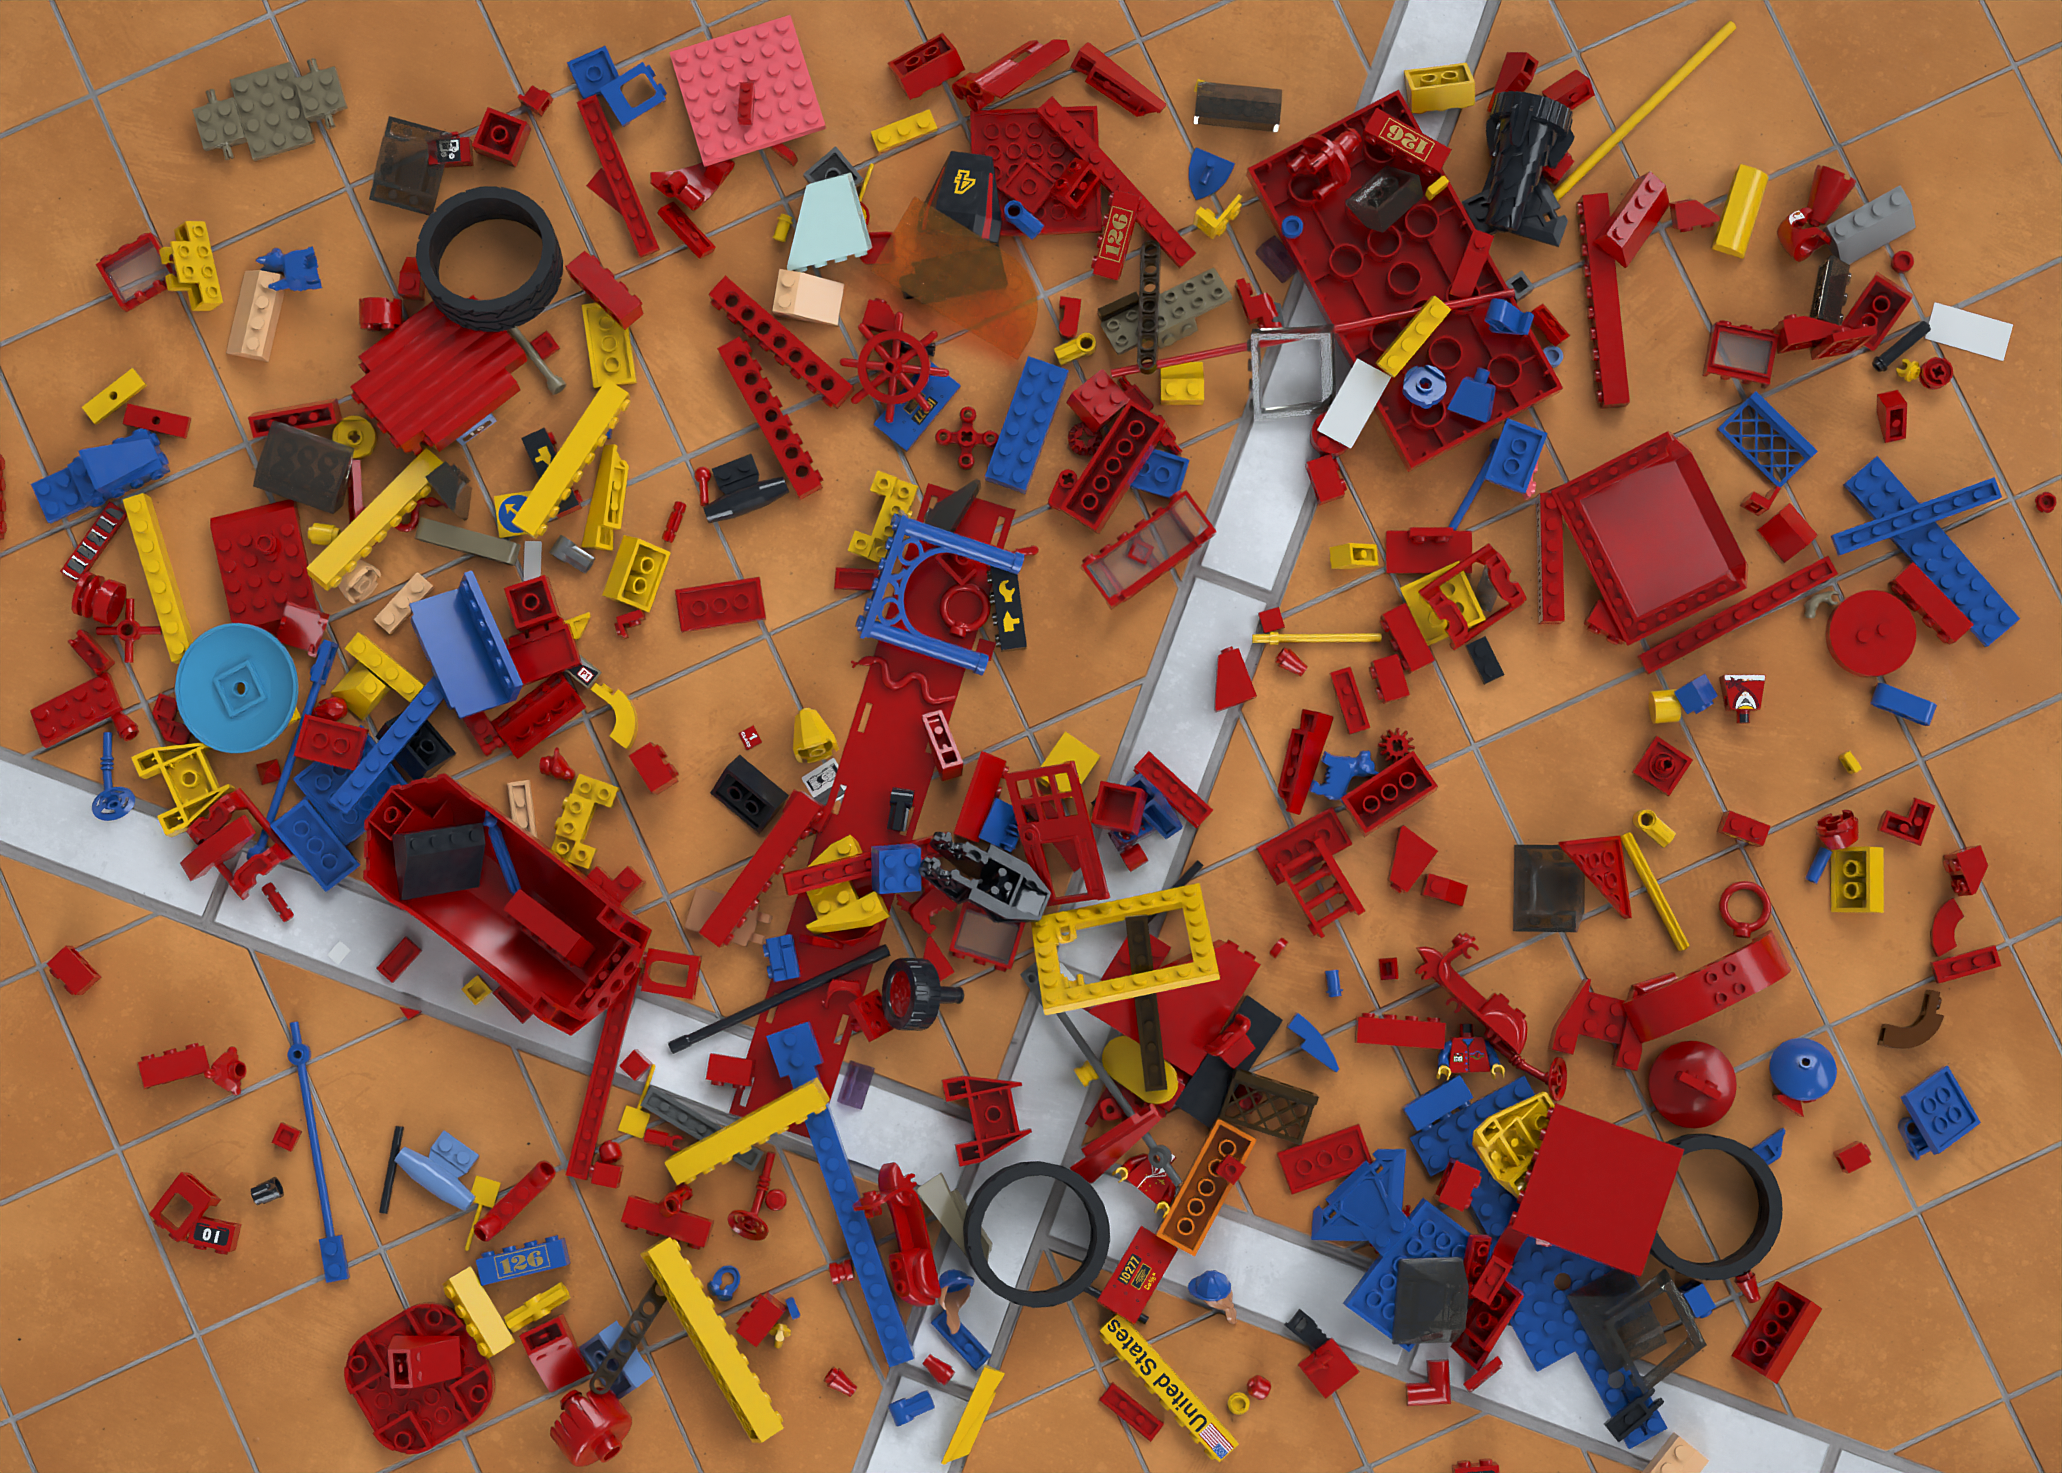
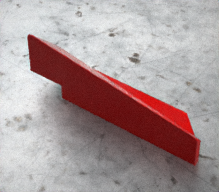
M1089 42L1078 51L1070 66L1087 75L1085 80L1087 84L1136 117L1157 112V114L1161 113L1167 105Z
M1302 709L1300 729L1292 728L1277 790L1279 796L1285 800L1287 805L1286 811L1289 813L1300 815L1334 719L1333 716Z
M1153 1103L1083 1147L1081 1150L1085 1158L1069 1168L1081 1175L1087 1182L1094 1183L1162 1119Z

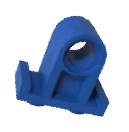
M1493 298L1491 299L1485 321L1490 324L1489 330L1493 333L1528 335L1534 315L1531 312H1521L1505 300Z

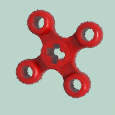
M966 406L960 411L962 428L959 431L950 432L947 429H940L935 435V440L940 446L944 447L949 444L960 446L961 455L958 457V466L965 471L972 469L975 461L972 456V449L975 446L984 445L987 448H994L999 438L998 434L992 430L985 433H977L974 430L973 423L977 415L975 409L970 406ZM968 412L972 414L970 418H966L964 415ZM946 435L947 439L941 440L940 437ZM966 435L968 437L971 435V442L967 440L963 442V436ZM993 437L994 441L988 442L987 438ZM969 459L970 463L965 465L962 461Z

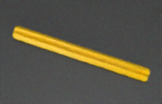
M1628 832L1622 835L1621 841L1678 951L1687 949L1689 943L1632 833Z

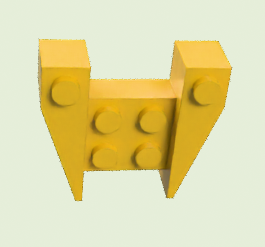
M204 743L150 748L131 757L141 778L148 779L159 773H162L177 805L176 808L157 816L165 835L172 838L186 832L189 826L199 817H205L210 813L209 808L214 803L235 790V787L230 784L222 787L219 786L205 755L206 752L213 750V748Z
M849 835L831 844L808 867L861 854L862 850L858 841ZM851 880L807 891L818 920L806 925V927L814 934L872 926L890 917L882 897L876 891L859 899Z

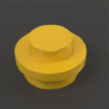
M1235 1392L1230 1395L1228 1408L1232 1413L1241 1415L1249 1409L1250 1402L1244 1393Z

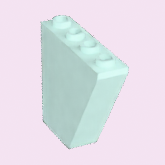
M852 173L806 185L787 270L803 272L810 265H815V268L828 265L827 261L834 259L835 263L847 260L848 255L855 254V257L867 255V250L873 247Z

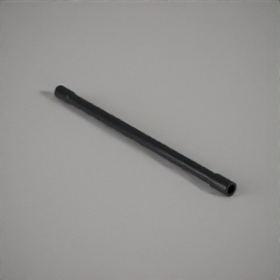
M886 944L879 946L858 958L717 1022L668 1042L672 1054H675L696 1042L827 984L832 979H838L866 965L891 956Z

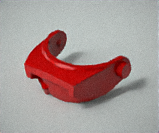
M832 979L822 1007L824 1009L828 1008L829 997L836 991H849L857 999L862 997L863 994L859 981Z

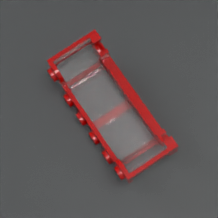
M1180 490L1170 497L1171 501L1164 509L1162 506L1151 513L1153 517L1147 521L1145 519L1139 521L1134 525L1135 530L1129 534L1127 531L1117 537L1118 542L1114 545L1107 544L1099 551L1100 555L1094 556L1091 553L1082 560V571H1085L1111 610L1121 602H1126L1196 552L1202 547L1203 543L1216 535V529L1187 490L1182 493ZM1133 545L1135 546V549L1132 555L1141 560H1145V565L1128 557V554Z

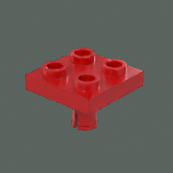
M1655 736L1632 773L1665 795L1670 796L1693 759L1660 737Z
M878 989L848 1004L856 1018L851 1020V1028L855 1032L862 1030L868 1042L895 1029L886 1020L882 1007V995Z

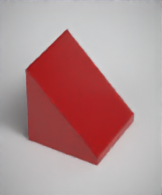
M400 1007L408 1020L422 1012L421 1010Z

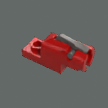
M1245 278L1236 280L1235 287L1248 324L1258 322L1257 326L1264 339L1283 335L1285 326L1281 304L1274 302L1268 293L1251 297L1253 291L1250 283H1246Z

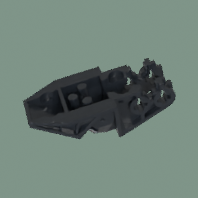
M935 832L933 834L930 846L966 874L968 878L972 877L974 879L969 880L963 877L957 869H952L951 871L941 869L940 860L935 857L931 859L925 857L922 860L918 869L921 876L960 905L969 901L982 908L993 923L1039 922L1041 920L1051 892L1029 864L992 844L986 851H983L968 842L965 844L954 843L950 832Z

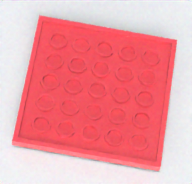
M790 15L669 52L704 167L826 129ZM740 82H753L755 86L753 125H739L737 119Z

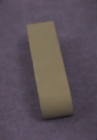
M420 517L414 537L423 542L512 566L516 564L521 547L520 544L422 517Z

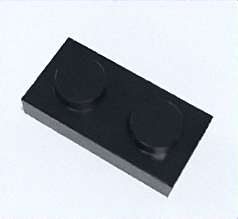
M1486 636L1465 646L1484 685L1505 675Z

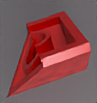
M947 552L934 555L939 565L961 586L977 572L973 559Z

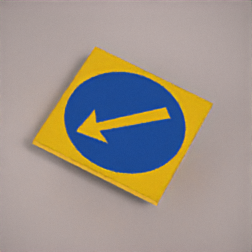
M532 491L494 496L499 538L527 534L514 526L512 520Z

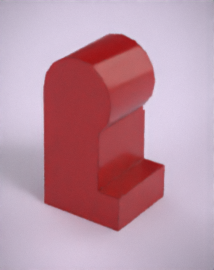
M1060 296L1059 309H1064V316L1059 324V334L1065 340H1071L1077 334L1082 299Z

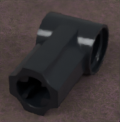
M892 788L890 798L891 809L887 829L906 832L909 810H911L913 804L914 790Z

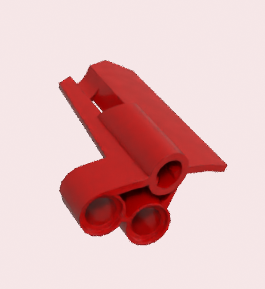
M1053 39L1043 45L1037 40L1028 41L978 73L969 72L952 84V90L960 100L966 99L971 110L978 112L993 102L995 96L1000 99L1069 53L1067 40ZM1024 52L1030 54L1019 63L1013 61Z

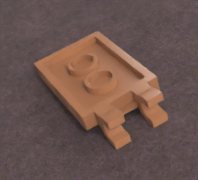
M697 886L684 928L699 932L725 894ZM760 905L754 911L749 910L745 916L748 918L740 929L736 928L733 933L735 937L732 942L746 947L749 941L763 945L766 936L754 933L757 921L770 924L773 916L758 912Z

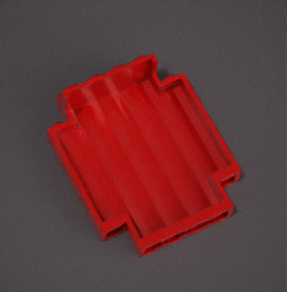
M474 295L468 298L478 300ZM432 301L358 356L361 362L359 367L366 375L350 386L353 391L351 397L358 405L362 403L365 406L363 410L371 420L375 418L378 421L376 425L383 434L388 433L391 436L389 440L396 449L400 447L405 453L412 451L417 457L423 451L419 444L422 440L425 441L429 448L434 446L440 452L521 391L511 373L527 362L528 359L523 349L506 330L483 332L464 328L447 318Z

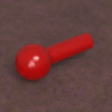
M699 467L696 469L694 477L699 482L700 505L706 506L709 504L708 482L711 479V471L707 467Z

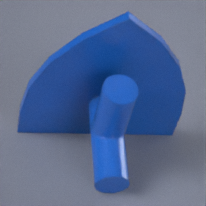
M1196 147L1189 165V183L1195 199L1207 197L1219 190L1230 176L1235 163Z

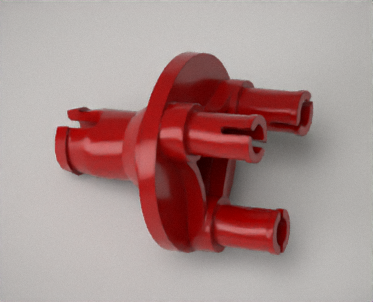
M1353 128L1346 129L1345 132L1341 133L1333 141L1318 134H1311L1303 141V149L1298 152L1296 158L1286 165V169L1293 176L1297 175L1305 166L1308 171L1311 168L1313 169L1310 173H1318L1324 182L1314 189L1312 194L1316 200L1323 201L1332 191L1338 190L1350 180L1351 171L1346 157L1360 145L1362 138Z

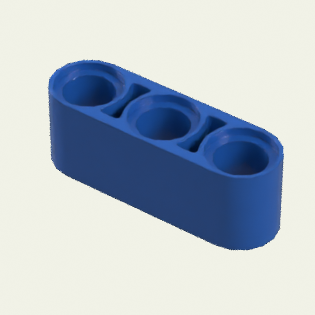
M1884 683L1877 684L1870 702L1871 705L1924 726H1930L1937 707L1933 702Z

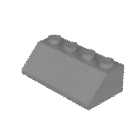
M1900 185L1827 225L1822 231L1831 238L1832 243L1830 246H1827L1842 269L1916 228L1911 202Z

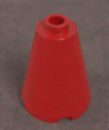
M1817 165L1807 207L1812 209L1813 213L1809 215L1807 223L1818 228L1820 225H1825L1855 187L1857 181L1852 177L1849 180L1845 179V174L1827 166H1822L1821 168L1820 165Z

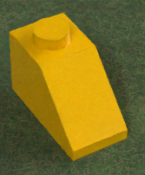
M1347 543L1329 547L1332 569L1379 566L1376 544Z

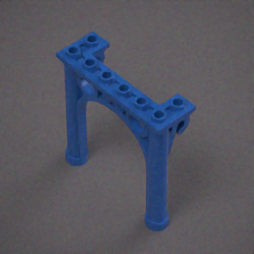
M899 509L898 513H894L890 525L894 533L886 541L885 549L887 553L885 558L881 557L878 565V570L881 571L878 578H874L872 582L871 599L867 598L863 615L859 614L855 627H857L859 636L862 639L871 637L973 670V673L982 676L987 667L989 655L924 635L911 625L904 609V591L907 581L913 570L923 560L938 553L958 554L1016 575L1021 570L1024 554L1019 552L1012 553L910 519L903 510ZM919 540L938 547L923 552V547ZM908 543H914L918 546L919 555L913 560H905L902 556L904 547ZM898 555L900 562L909 566L907 569L903 567L900 572L892 574L891 572ZM888 582L894 586V595H898V600L892 596L883 598ZM888 602H894L899 610V613L892 619H885L882 616L884 605ZM877 615L881 622L875 621ZM900 619H902L904 625L907 627L909 631L896 628L890 625H893L897 623Z

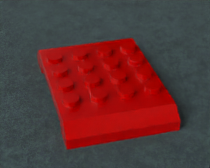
M291 498L210 518V529L232 623L250 624L275 635L278 632L287 601L321 612L320 604L316 599L312 578L307 573L309 564L300 529V516L296 499ZM269 533L275 537L277 546L274 552L264 555L256 550L254 543L258 535Z

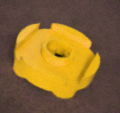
M348 416L342 419L343 421L336 425L333 431L332 438L336 449L350 459H361L371 455L377 442V433L374 426L360 416ZM354 432H357V435L360 436L356 443L349 439L350 436L354 435Z

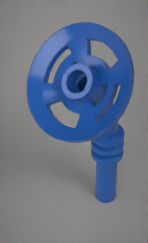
M103 732V757L100 758L103 761L100 762V765L103 766L100 769L103 772L104 791L94 799L92 812L100 820L112 821L125 816L132 810L135 804V796L128 788L113 787L111 771L114 770V767H112L114 765V762H112L114 760L112 757V732ZM128 797L126 805L122 808L123 804L125 803V798ZM104 808H105V809H108V810H110V809L113 810V809H114L115 812H113V813H103L102 810H103Z

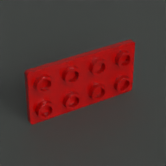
M1410 527L1408 531H1386L1387 574H1431L1457 561L1461 562L1472 555V531H1453V527ZM1472 565L1464 570L1465 574L1472 573Z

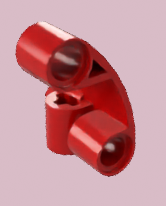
M728 159L705 167L703 162L674 171L651 172L650 184L665 196L670 198L676 197L692 211H696L724 182L733 170L735 162Z

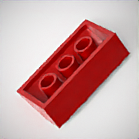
M1651 171L1637 178L1594 241L1624 268H1627L1670 206L1666 185Z
M981 751L953 832L955 836L978 844L980 840H983L978 836L994 799H999L1002 791V787L999 786L1001 778L1005 779L1004 774L1009 771V767L1006 766V760Z
M1412 751L1343 796L1341 800L1353 822L1365 838L1437 791L1438 785L1416 753Z
M1776 1281L1731 1356L1778 1384L1822 1311V1308Z

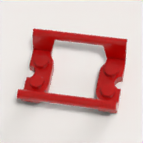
M1490 543L1418 591L1420 597L1430 605L1439 620L1446 619L1447 626L1444 630L1452 641L1449 645L1454 651L1524 604L1527 600L1520 584L1517 581L1511 582L1509 580V575L1512 572L1502 555ZM1477 562L1487 566L1489 580L1501 599L1507 601L1508 604L1468 631V624L1459 608L1444 595L1440 586Z
M238 788L236 791L220 798L209 808L210 816L208 819L199 817L189 826L186 832L199 846L205 841L204 839L210 838L229 823L235 810H248L275 844L263 853L252 856L234 875L223 862L215 866L242 900H245L250 896L248 891L257 884L256 876L258 874L262 876L267 875L279 863L290 859L294 854L270 827V823L245 792Z

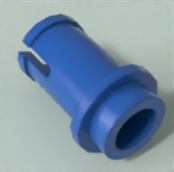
M1339 970L1325 971L1328 988L1326 993H1328V996H1342L1341 992L1343 989L1340 987Z

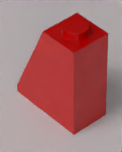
M1232 646L1221 650V654L1217 657L1215 713L1257 697L1239 648L1233 649Z
M1404 825L1398 829L1388 875V881L1391 883L1390 887L1399 894L1401 892L1407 893L1438 852V850Z

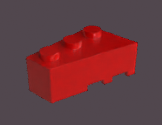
M198 1043L186 1045V1050L177 1052V1049L174 1048L163 1051V1056L155 1057L154 1054L141 1057L142 1061L138 1062L137 1066L143 1090L152 1086L203 1074L205 1070L210 1069L204 1045L199 1046Z

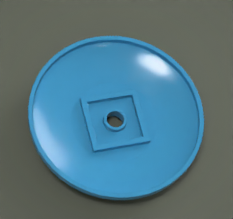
M223 624L200 635L186 650L176 675V702L187 728L205 745L227 753L252 752L273 742L288 726L298 700V676L289 652L271 633L250 624ZM241 682L245 685V692L243 694H239L237 690Z

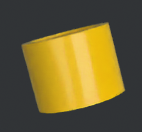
M1676 689L1651 691L1649 693V712L1653 724L1680 721L1681 704L1674 693Z

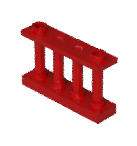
M1150 751L1134 766L1133 771L1137 775L1139 773L1142 774L1163 794L1168 803L1196 829L1213 811L1208 804Z
M1316 836L1311 839L1313 844L1310 847L1311 849L1284 866L1279 861L1274 862L1276 866L1274 872L1279 880L1284 879L1310 922L1307 926L1313 936L1317 934L1320 938H1323L1325 935L1321 929L1348 912H1354L1359 916L1366 910L1322 838ZM1315 856L1317 858L1321 857L1324 862L1322 868L1294 885L1288 873ZM1326 875H1332L1335 883H1333L1331 888L1306 903L1303 901L1299 894L1301 890ZM1343 893L1346 898L1344 905L1316 922L1310 910L1334 895Z

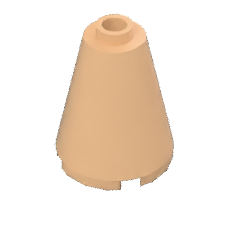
M359 559L355 569L350 573L346 572L338 587L348 601L356 603L354 601L356 599L362 601L377 587L376 579L377 576L381 578L380 570Z

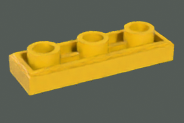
M131 368L82 406V409L93 423L97 425L144 389L147 384L136 370ZM117 394V398L113 400L114 395Z

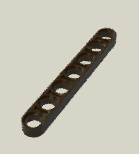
M1148 240L1141 247L1137 364L1139 371L1146 375L1154 373L1158 366L1161 250L1159 243L1155 240ZM1149 247L1157 249L1152 255L1145 253ZM1148 266L1156 267L1153 273H1147L1145 269ZM1148 284L1156 286L1152 292L1144 290ZM1147 303L1155 305L1154 309L1150 311L1145 310L1143 307ZM1146 322L1154 323V327L1149 330L1144 329L1143 325ZM1149 340L1154 343L1151 348L1142 347L1145 341ZM1144 360H1152L1153 364L1148 368L1141 365Z
M654 1280L592 1376L589 1387L593 1393L604 1394L611 1388L666 1302L667 1297L665 1295L659 1296L655 1292V1287L658 1284L656 1280ZM646 1302H651L655 1307L651 1315L643 1311V1306ZM634 1321L641 1322L643 1326L642 1331L638 1334L631 1330V1324ZM621 1340H628L630 1343V1350L626 1353L621 1352L619 1349ZM609 1359H615L618 1362V1368L614 1372L607 1369L606 1364ZM597 1378H603L606 1382V1387L602 1391L597 1390L594 1386Z

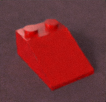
M1876 272L1840 326L1854 330L1855 326L1861 324H1868V327L1875 325L1877 334L1864 344V346L1875 352L1913 298V294L1879 272Z
M1796 314L1783 317L1784 320L1779 321L1778 325L1773 328L1774 334L1780 335L1777 343L1778 354L1816 347L1817 344L1822 343L1823 339L1827 338V335L1833 334V331L1836 329L1846 328L1847 331L1851 330L1848 327L1807 316L1797 317Z

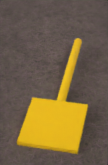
M655 1064L651 1065L637 1109L626 1105L618 1128L619 1131L643 1138L651 1114L641 1110V1103L647 1094L656 1067Z
M476 1175L471 1193L476 1197L473 1202L479 1205L466 1242L465 1251L469 1250L474 1235V1225L478 1222L483 1205L491 1208L494 1207L501 1185L500 1182Z

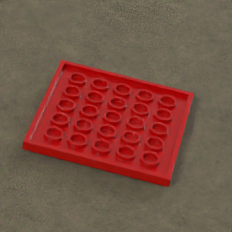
M1097 106L1063 107L1099 146ZM1038 108L970 111L972 154L993 157L1002 218L1000 237L1026 236L1015 225L1007 222L1005 219V206L1012 200L999 190L1021 162L1028 157L1057 180L1066 170L1068 164L1075 157L1077 158L1036 113ZM1097 181L1077 209L1062 204L1051 194L1034 215L1044 225L1038 235L1102 233L1100 181ZM1010 208L1008 210L1010 216L1015 217L1020 214L1017 208Z

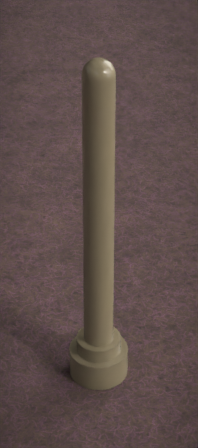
M516 326L515 328L508 329L547 379L548 389L551 393L555 395L561 392L567 385L564 380L557 375L554 376Z

